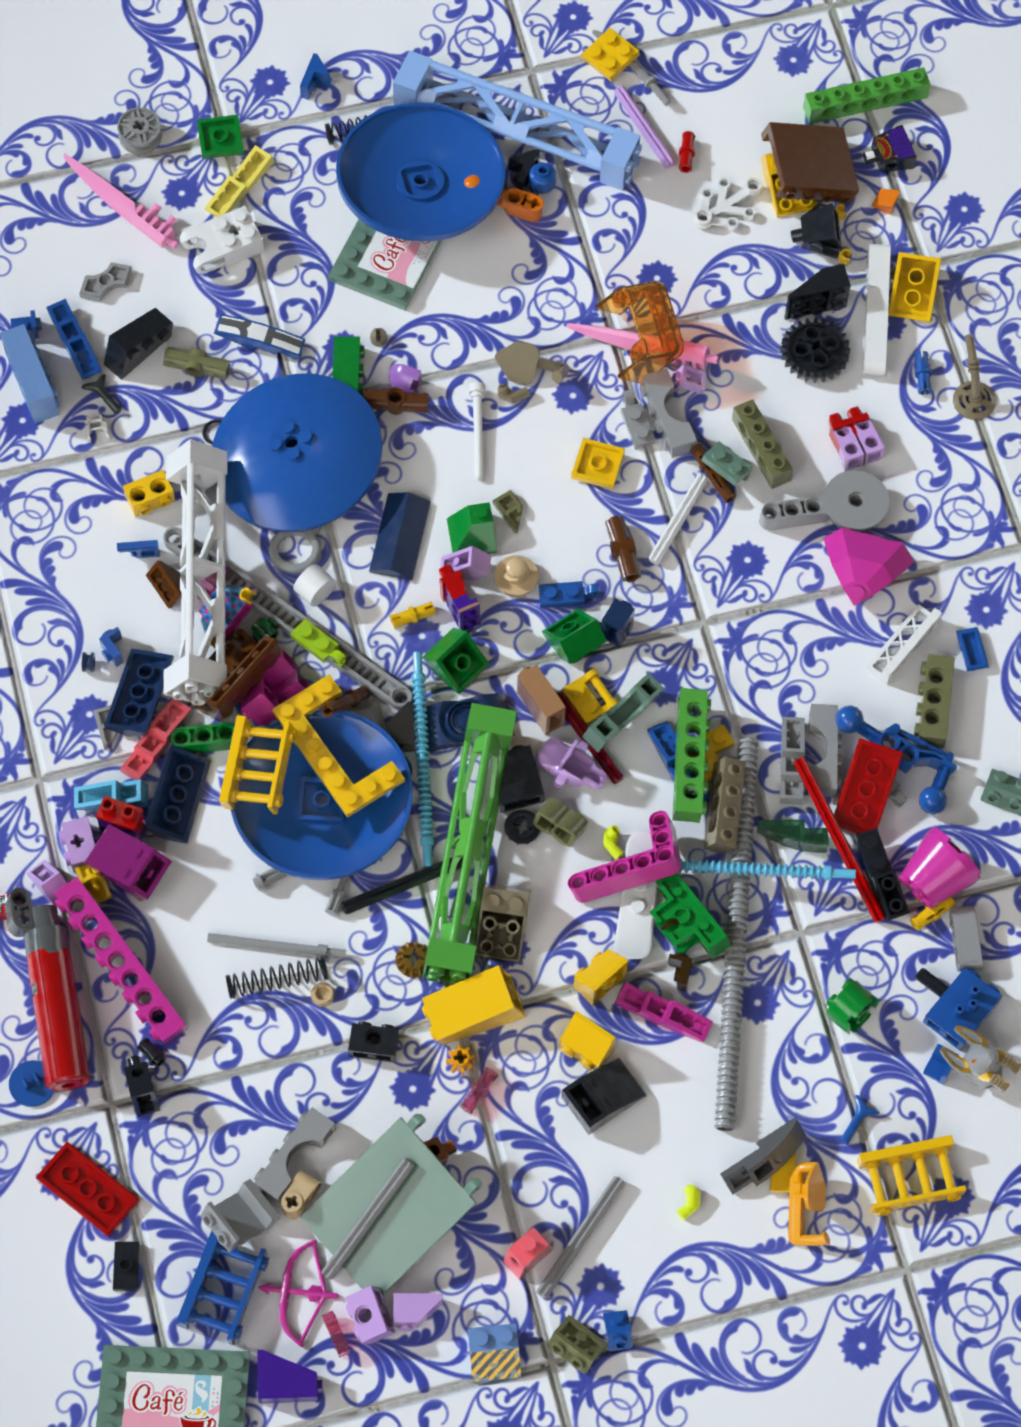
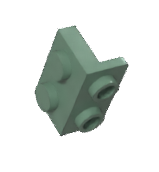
M720 441L707 451L701 460L734 486L742 479L746 481L753 467Z
M992 769L980 800L1021 816V779L1011 776L1004 771Z

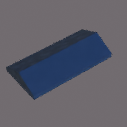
M410 492L388 493L369 569L370 573L413 580L431 501Z
M131 648L104 724L106 729L127 737L147 735L164 688V669L172 665L173 655Z
M170 744L144 828L162 839L184 844L188 843L212 760Z

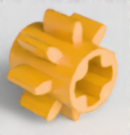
M457 1045V1049L454 1052L452 1050L448 1051V1055L452 1059H447L446 1065H452V1074L457 1071L461 1072V1075L464 1076V1071L467 1069L473 1070V1066L469 1062L475 1061V1055L469 1056L470 1047L462 1049L460 1045ZM458 1057H462L464 1063L459 1064Z

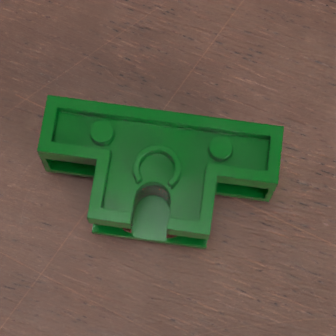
M678 873L655 881L659 892L666 900L651 910L650 914L654 919V923L678 953L684 954L697 943H700L709 956L714 959L731 946L726 933Z

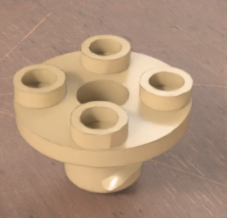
M521 555L508 556L502 559L496 566L494 572L495 585L505 595L519 599L524 598L535 589L538 583V569L534 562L527 557Z

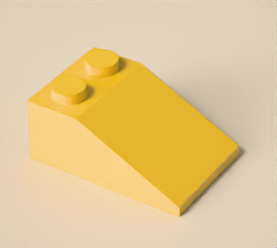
M903 252L898 253L888 316L925 322L931 321L941 258Z

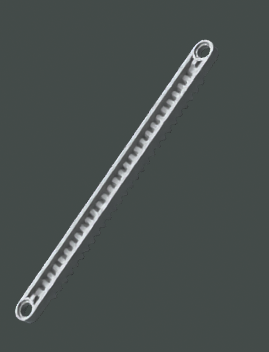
M171 527L164 533V543L168 550L180 557L182 529ZM172 535H179L181 537L178 543L169 542V538ZM195 538L194 556L198 557L204 544ZM210 550L207 560L217 563V553ZM225 560V587L237 586L249 588L256 592V595L250 597L252 609L255 613H259L266 619L271 617L278 623L277 627L284 633H288L289 636L304 619H307L339 644L338 650L346 656L344 658L346 663L341 668L330 659L326 663L329 662L333 668L336 667L339 672H343L346 677H350L360 687H367L375 697L380 698L394 709L404 711L411 706L412 693L406 686ZM217 572L207 577L214 584H217ZM398 694H405L408 699L404 703H398L395 701V697Z

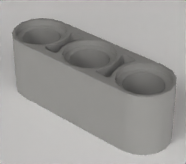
M974 906L950 907L949 918L957 971L962 972L964 968H967L969 971H980L983 964Z

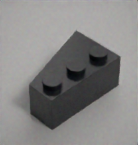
M155 307L112 333L108 338L104 365L122 380L163 343L170 339L173 322Z

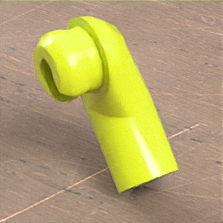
M612 825L604 833L603 846L615 860H619L625 853L617 845L620 829Z
M688 1184L684 1188L686 1204L677 1210V1214L682 1220H686L700 1207L701 1192L693 1184Z

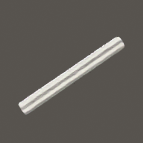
M698 474L651 552L649 556L651 563L655 565L660 564L708 483L706 476Z

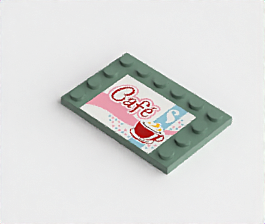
M358 219L328 275V281L405 311L442 240L417 242L397 239L374 230Z
M104 1345L96 1427H245L251 1353L250 1351Z

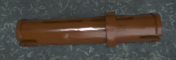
M702 444L692 447L690 453L698 462L700 471L707 475L723 498V501L729 503L735 499L737 495L733 492L725 478L701 461L706 453Z
M361 686L353 691L350 689L344 695L322 704L321 708L325 709H322L321 712L325 717H331L349 707L354 708L361 701L367 700L370 695H366L370 691L365 686Z

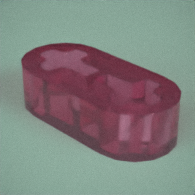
M330 1311L321 1315L339 1358L351 1353L334 1312Z

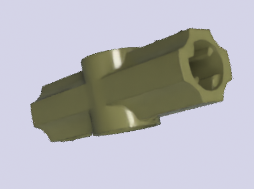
M168 347L164 353L163 365L185 370L187 374L193 377L207 375L226 380L230 372L231 362L230 360L209 356L208 353L200 349H192L190 352Z

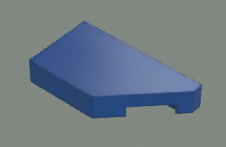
M158 540L117 543L118 552H130L131 556L135 558L160 556Z

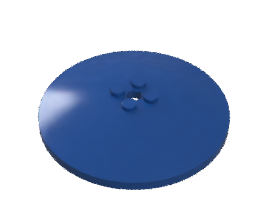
M405 103L374 112L352 128L343 140L338 152L336 180L345 204L367 226L397 239L430 242L461 235L479 225L492 213L503 192L505 162L494 137L472 117L443 105ZM470 175H477L480 178V183L476 187L468 188L464 185V180ZM423 180L425 183L417 184L415 181Z

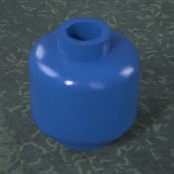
M543 162L537 163L531 168L529 172V185L534 192L547 194L555 188L556 171L552 165Z

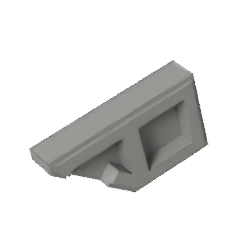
M111 705L93 710L104 750L109 748L117 735V732L104 727Z

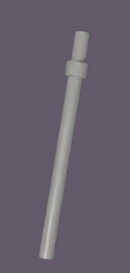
M208 933L207 942L317 955L318 958L324 956L325 959L327 957L345 959L346 957L345 949L328 948V945L323 944L312 946Z

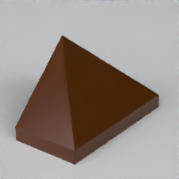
M160 560L156 561L146 574V577L169 609L182 596L180 572Z

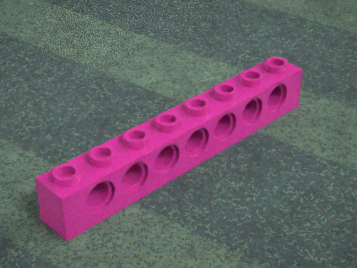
M76 877L54 893L57 898L54 903L62 913L66 911L71 917L68 919V922L75 931L79 929L84 936L81 940L88 949L93 948L97 953L95 959L102 968L106 966L111 972L108 977L115 986L120 985L125 991L122 993L123 998L129 1005L133 1003L138 1009L135 1014L142 1024L147 1022L152 1028L149 1030V1033L156 1043L161 1041L165 1045L185 1031L187 1027L79 878ZM77 902L84 904V908L79 912L72 910L73 905ZM89 921L98 922L94 930L85 928ZM103 939L111 940V945L106 949L99 947V943ZM115 958H124V964L121 967L113 966L112 962ZM129 976L138 977V982L133 986H129L126 984V979ZM144 994L152 996V1000L148 1004H141L139 999ZM163 1013L166 1017L163 1022L156 1023L153 1021L154 1015Z

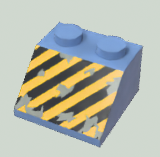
M516 1323L468 1328L472 1383L521 1378Z

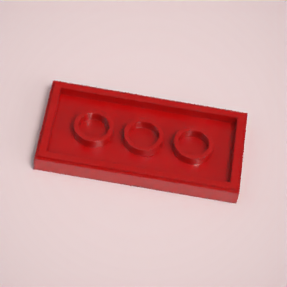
M861 738L858 739L834 811V816L842 829L857 834L874 828L878 829L903 752Z
M68 1141L35 1177L37 1181L108 1238L140 1202L138 1197Z

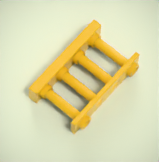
M237 715L219 802L224 809L233 810L235 803L238 801L266 803L272 814L277 815L279 807L283 804L282 789L291 745L296 740V729L290 721L285 720L283 730L253 727L246 716ZM257 736L281 739L279 751L248 748V738ZM248 757L277 760L274 773L244 770V759ZM248 779L272 782L270 795L241 792L238 789L239 781Z
M952 1135L860 1153L857 1158L859 1169L866 1168V1170H869L877 1203L872 1204L870 1214L885 1216L891 1214V1210L945 1199L948 1202L960 1200L961 1196L966 1192V1186L956 1187L947 1155L954 1145ZM935 1154V1156H938L947 1189L933 1192L924 1160L926 1155ZM912 1158V1161H915L923 1194L909 1196L901 1165L905 1159ZM889 1163L892 1166L900 1199L886 1201L878 1170L881 1164Z

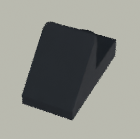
M533 149L509 158L508 169L516 172L514 177L516 188L523 191L526 190L529 184V172L535 164L540 162V150Z

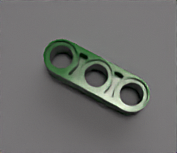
M231 723L180 727L171 734L172 745L194 754L230 750L232 737L224 739L222 736L225 734L233 736L235 726ZM203 736L210 737L209 740L205 742L199 740ZM179 739H187L183 744L177 743Z

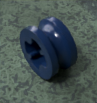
M86 652L82 653V672H86V670H90V672L95 671L96 657L94 652H91L90 655Z

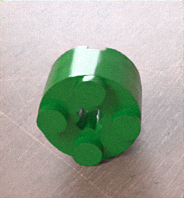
M849 978L842 986L843 990L838 995L833 994L826 1003L829 1007L826 1011V1016L848 1035H850V1030L853 1033L856 1032L871 1016L869 1013L870 1008L874 1007L876 1009L879 1002L876 996L852 978Z

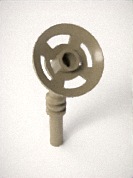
M968 334L965 335L968 354L966 362L968 364L967 368H969L968 373L971 374V381L958 386L953 395V405L956 411L964 418L981 420L988 417L994 411L996 397L988 385L980 382V360L976 355L974 335ZM968 386L972 387L968 391L964 390V388ZM985 390L989 393L991 402L988 401V395ZM959 396H962V402L966 406L965 409L959 402ZM982 406L986 408V410L979 413L972 412L973 408H980Z

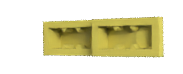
M255 145L234 175L227 177L204 209L215 217L232 211L275 163L272 155Z

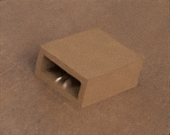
M538 665L522 669L517 676V694L544 734L547 735L565 725L566 707Z

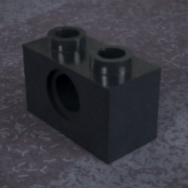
M360 1021L358 1024L352 1023L348 1047L349 1057L395 1063L399 1042V1029H395V1026L383 1024L379 1027L372 1026L371 1023ZM371 1037H378L380 1042L372 1045L368 1040Z

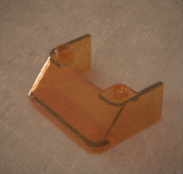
M650 281L620 287L596 305L599 310L617 315L623 314L630 308L638 333L639 341L632 346L630 351L632 364L618 374L619 379L642 384L643 375L662 370L682 355L684 341L664 283Z

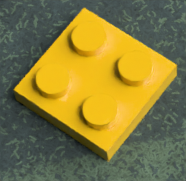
M611 28L607 29L581 54L585 62L610 82L640 55L637 48Z
M583 438L571 479L613 490L625 448Z

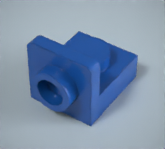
M35 310L30 311V317L11 318V328L24 324L27 332L32 331L34 339H39L38 330H42L41 318L36 317Z

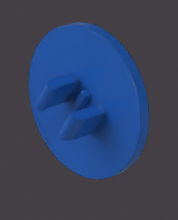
M26 1061L18 1065L10 1075L9 1091L14 1100L23 1106H40L46 1103L55 1092L45 1086L41 1061Z

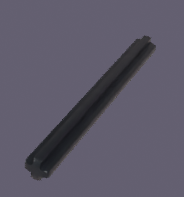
M450 857L449 867H448V873H449V869H450V866H451V862H452V858H453V857ZM463 857L457 863L456 870L462 867ZM443 861L341 902V908L344 914L347 915L440 877Z

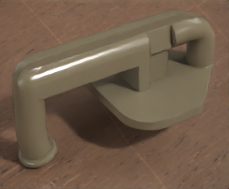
M516 341L506 348L500 349L495 354V359L508 380L522 385L530 384L534 380L537 368L552 371V380L555 383H561L570 370L569 365L539 357L538 348L533 344L523 341Z

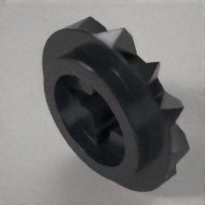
M523 809L516 810L506 818L504 830L510 841L512 840L517 845H528L533 840L536 841L540 830L533 824L536 816L533 812ZM525 820L528 830H524L522 835H520L519 828L516 826H521Z

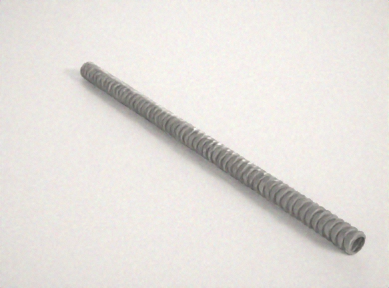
M753 738L739 740L738 758L746 762L736 848L732 850L731 855L733 858L731 863L734 861L735 864H738L739 861L742 864L748 862L751 865L752 863L750 859L752 858L751 846L753 841L751 839H753L752 832L754 830L753 812L755 811V779H757V747L759 746V742ZM730 873L732 879H730L731 886L729 887L730 900L728 904L730 906L728 911L730 913H728L727 936L731 946L725 950L727 953L725 959L727 961L724 964L726 966L724 968L725 982L723 983L725 988L723 989L724 996L722 997L724 1001L722 1008L724 1009L721 1011L723 1015L721 1021L723 1023L720 1026L722 1029L720 1035L722 1037L720 1038L721 1045H719L721 1051L719 1052L720 1059L718 1063L720 1066H718L719 1073L717 1074L719 1078L717 1085L719 1087L716 1089V1092L719 1094L716 1095L718 1101L715 1106L718 1108L715 1109L717 1114L715 1121L717 1122L714 1124V1128L719 1131L734 1130L735 1124L733 1123L736 1121L734 1117L736 1110L734 1108L737 1107V1103H735L737 1096L735 1094H737L738 1089L735 1087L738 1086L736 1081L738 1074L736 1073L739 1072L737 1066L739 1065L738 1058L740 1057L738 1051H740L739 1044L741 1040L739 1037H741V1032L739 1030H741L740 1023H742L740 1016H742L741 1009L743 1008L741 1004L744 993L742 990L744 983L742 982L745 978L743 976L745 974L743 969L745 962L743 961L746 959L744 955L746 949L744 947L747 945L745 940H747L746 927L748 922L746 920L748 919V914L746 913L749 911L747 906H749L748 899L750 896L748 894L750 892L748 887L750 886V873L747 876L744 873H741L740 876L738 873H734V875Z

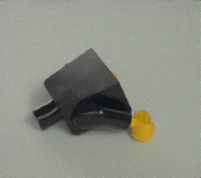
M840 203L836 208L833 204L815 205L810 211L801 216V228L791 230L793 243L803 241L809 251L834 259L838 257V261L841 264H849L851 259L844 256L849 257L851 255L850 249L839 250L842 248L839 220H844L847 214L844 211V204Z

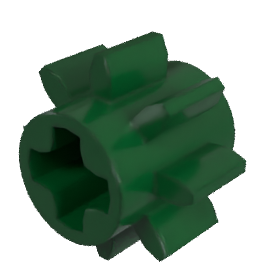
M263 617L257 619L251 627L253 631L252 638L258 643L264 636L276 639L279 634L277 631L278 623L271 617L267 620Z

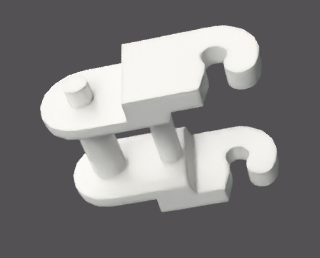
M101 414L98 418L89 419L88 416L86 417L87 421H85V424L88 425H85L88 443L91 442L90 434H92V430L97 429L105 431L106 438L109 439L106 421H103L105 417H102ZM101 422V426H90L92 423Z

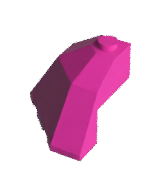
M844 527L823 538L832 567L842 588L854 606L893 582L914 563V559L905 544L900 541H892L880 536L852 531Z
M279 647L281 655L277 658L276 664L262 675L261 681L253 685L248 691L246 698L241 701V713L247 719L251 718L256 724L266 726L277 719L272 712L273 708L310 686L306 679L301 680L298 675L299 667L296 662L281 647Z

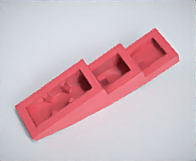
M172 698L151 722L147 735H144L134 746V752L121 766L120 772L133 780H142L170 744L172 732L183 725L192 708Z

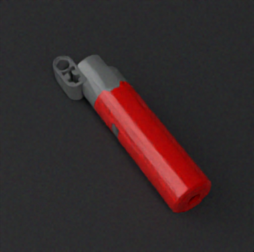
M15 888L5 902L6 919L9 932L15 937H23L45 1086L56 1092L74 1090L85 1086L90 1081V1073L75 986L67 928L59 924L57 906L40 905L32 907L29 892L24 888ZM13 899L20 900L22 904H16Z

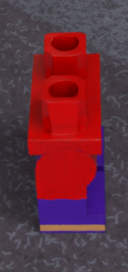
M451 564L440 568V595L443 602L447 601V607L457 627L466 631L481 624L480 604L477 598L470 600L465 591V582L461 571L455 572Z
M107 796L103 797L96 814L100 831L104 832L108 824L142 842L147 831L144 828L146 820H144L143 809Z

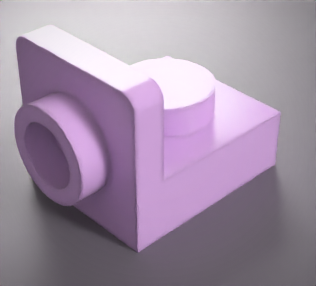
M683 364L673 372L671 379L674 384V392H678L681 388L700 394L705 391L706 371Z

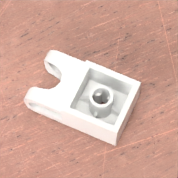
M246 206L189 228L180 235V241L185 249L201 248L205 250L194 259L193 266L198 274H205L222 266L228 267L264 252L263 238Z

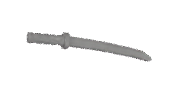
M593 30L592 34L599 38L603 32ZM635 60L628 65L644 82V86L648 89L650 88L665 106L671 103L670 98L657 85L654 76H649Z

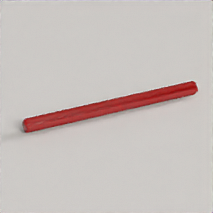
M798 758L794 761V765L846 868L856 870V879H853L873 921L875 923L883 921L885 914L806 758Z

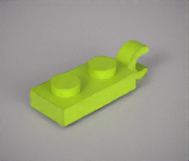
M304 619L290 633L294 641L323 663L330 659L339 668L346 663L344 659L346 656L338 650L339 644L307 619Z

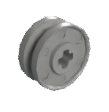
M136 107L124 112L118 120V138L121 146L126 151L132 154L143 155L152 152L161 143V123L159 117L153 111L147 108Z

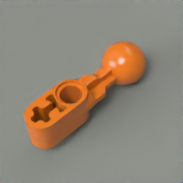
M470 175L464 180V185L468 188L476 187L480 183V178L477 175ZM511 188L509 190L503 189L497 205L504 208L505 212L509 215L529 222H537L542 218L544 202L538 195L518 188Z

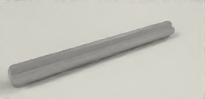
M407 1158L402 1159L321 1272L327 1279H333L407 1178L414 1168L412 1161Z
M617 1176L612 1178L538 1287L537 1294L544 1299L549 1297L623 1188L624 1181Z

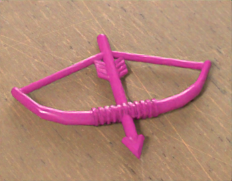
M312 1240L294 1251L283 1273L281 1287L270 1286L271 1283L257 1287L266 1294L270 1292L281 1294L279 1299L281 1325L284 1332L300 1347H303V1342L325 1299L339 1298V1294L326 1291L316 1247L317 1240ZM312 1246L321 1286L311 1285L308 1290L291 1288V1272L294 1263L303 1250ZM290 1294L307 1296L310 1302H319L300 1340L292 1334L287 1322L288 1298H290Z

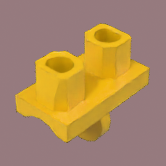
M88 865L75 868L79 880L97 904L112 898L104 876Z

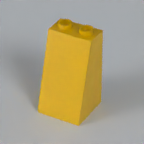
M499 965L422 998L424 1003L422 1011L432 1025L429 1028L431 1036L443 1045L526 1017L511 975Z

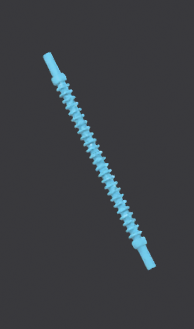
M414 652V674L411 675L412 683H414L412 688L415 689L412 692L415 695L413 700L416 701L413 703V706L416 707L413 712L416 713L414 715V719H416L414 724L417 725L414 728L417 731L414 734L417 737L415 739V743H417L415 748L418 750L415 754L418 756L416 761L419 762L416 764V767L419 768L416 772L419 774L417 779L420 780L417 783L420 786L417 789L420 792L418 794V798H420L418 804L421 805L418 808L421 811L419 813L421 817L419 822L422 823L419 828L422 830L420 831L422 836L420 838V845L423 847L424 868L433 865L432 846L434 845V837L431 836L434 834L431 830L433 825L430 824L433 822V819L430 818L433 813L430 812L432 806L429 805L432 803V800L429 799L432 795L429 793L431 788L428 787L431 785V782L428 781L431 778L428 775L430 773V769H428L430 763L427 762L430 760L427 756L429 755L427 750L429 745L426 744L429 741L426 738L429 734L426 732L428 727L425 726L428 723L425 720L428 717L425 714L427 712V708H425L427 703L424 702L427 699L424 696L426 694V690H424L426 687L424 684L426 677L422 668V653Z
M681 859V868L679 870V873L682 870H685L686 873H688V870H691L692 873L698 871L699 874L702 871H705V874L711 871L712 874L718 872L719 875L721 872H724L725 875L731 872V875L738 873L739 876L741 873H744L745 876L750 873L751 876L758 874L759 877L761 874H764L765 877L770 874L771 877L777 875L779 878L781 875H784L785 878L790 875L791 878L797 876L798 879L801 876H804L805 879H807V876H810L811 879L817 877L818 880L821 877L824 880H832V878L856 879V870L833 869L832 866L821 868L820 865L818 868H815L814 865L809 868L808 865L801 867L800 864L798 867H795L794 864L789 867L788 864L781 866L780 863L778 866H775L774 863L769 866L768 863L761 865L760 862L758 865H755L754 862L749 865L748 862L742 864L741 861L738 864H735L734 861L729 864L728 861L722 863L721 860L718 863H715V860L709 863L708 860L702 862L700 859L699 862H695V859H693L692 862H689V859H686V861Z

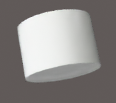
M314 564L298 577L293 590L311 607H315L331 594L336 585V580L318 564Z

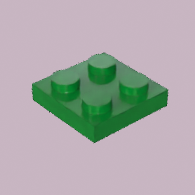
M238 114L197 120L202 159L244 154Z

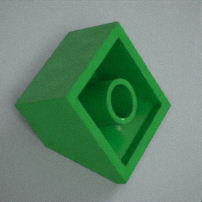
M580 609L573 611L542 630V634L558 656L569 664L579 662L584 655L598 650L602 644L607 642L597 619Z
M454 627L423 656V659L433 673L458 694L490 665L468 632Z

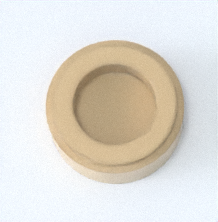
M324 982L314 985L311 990L312 1002L318 1007L329 1006L334 1000L332 986Z

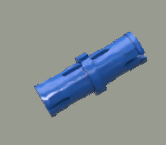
M921 351L915 353L917 367L915 377L918 379V394L924 395V387L926 395L932 393L930 381L932 370L929 368V353L927 351H923L922 358Z

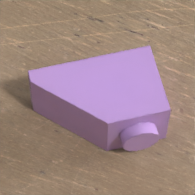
M474 546L441 558V568L451 564L455 572L461 571L463 580L475 581L490 574L491 555Z
M43 860L26 874L46 900L56 906L54 901L57 898L54 893L65 886L67 882L58 870Z
M394 1293V1327H398L399 1331H412L413 1328H418L443 1304V1294Z

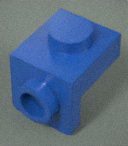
M118 627L105 631L99 638L101 648L103 649L101 651L102 655L108 663L112 661L116 667L124 663L121 652L115 646V643L122 639Z
M627 1310L603 1313L608 1350L631 1349L632 1331Z

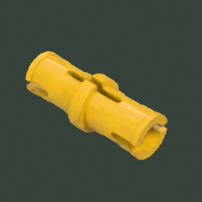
M432 601L414 608L410 606L408 610L389 615L395 629L411 622L413 624L418 623L420 619L436 615V611Z
M950 897L931 910L925 906L923 911L910 918L912 926L919 931L933 920H939L940 916L948 911L950 907L956 906L955 901Z

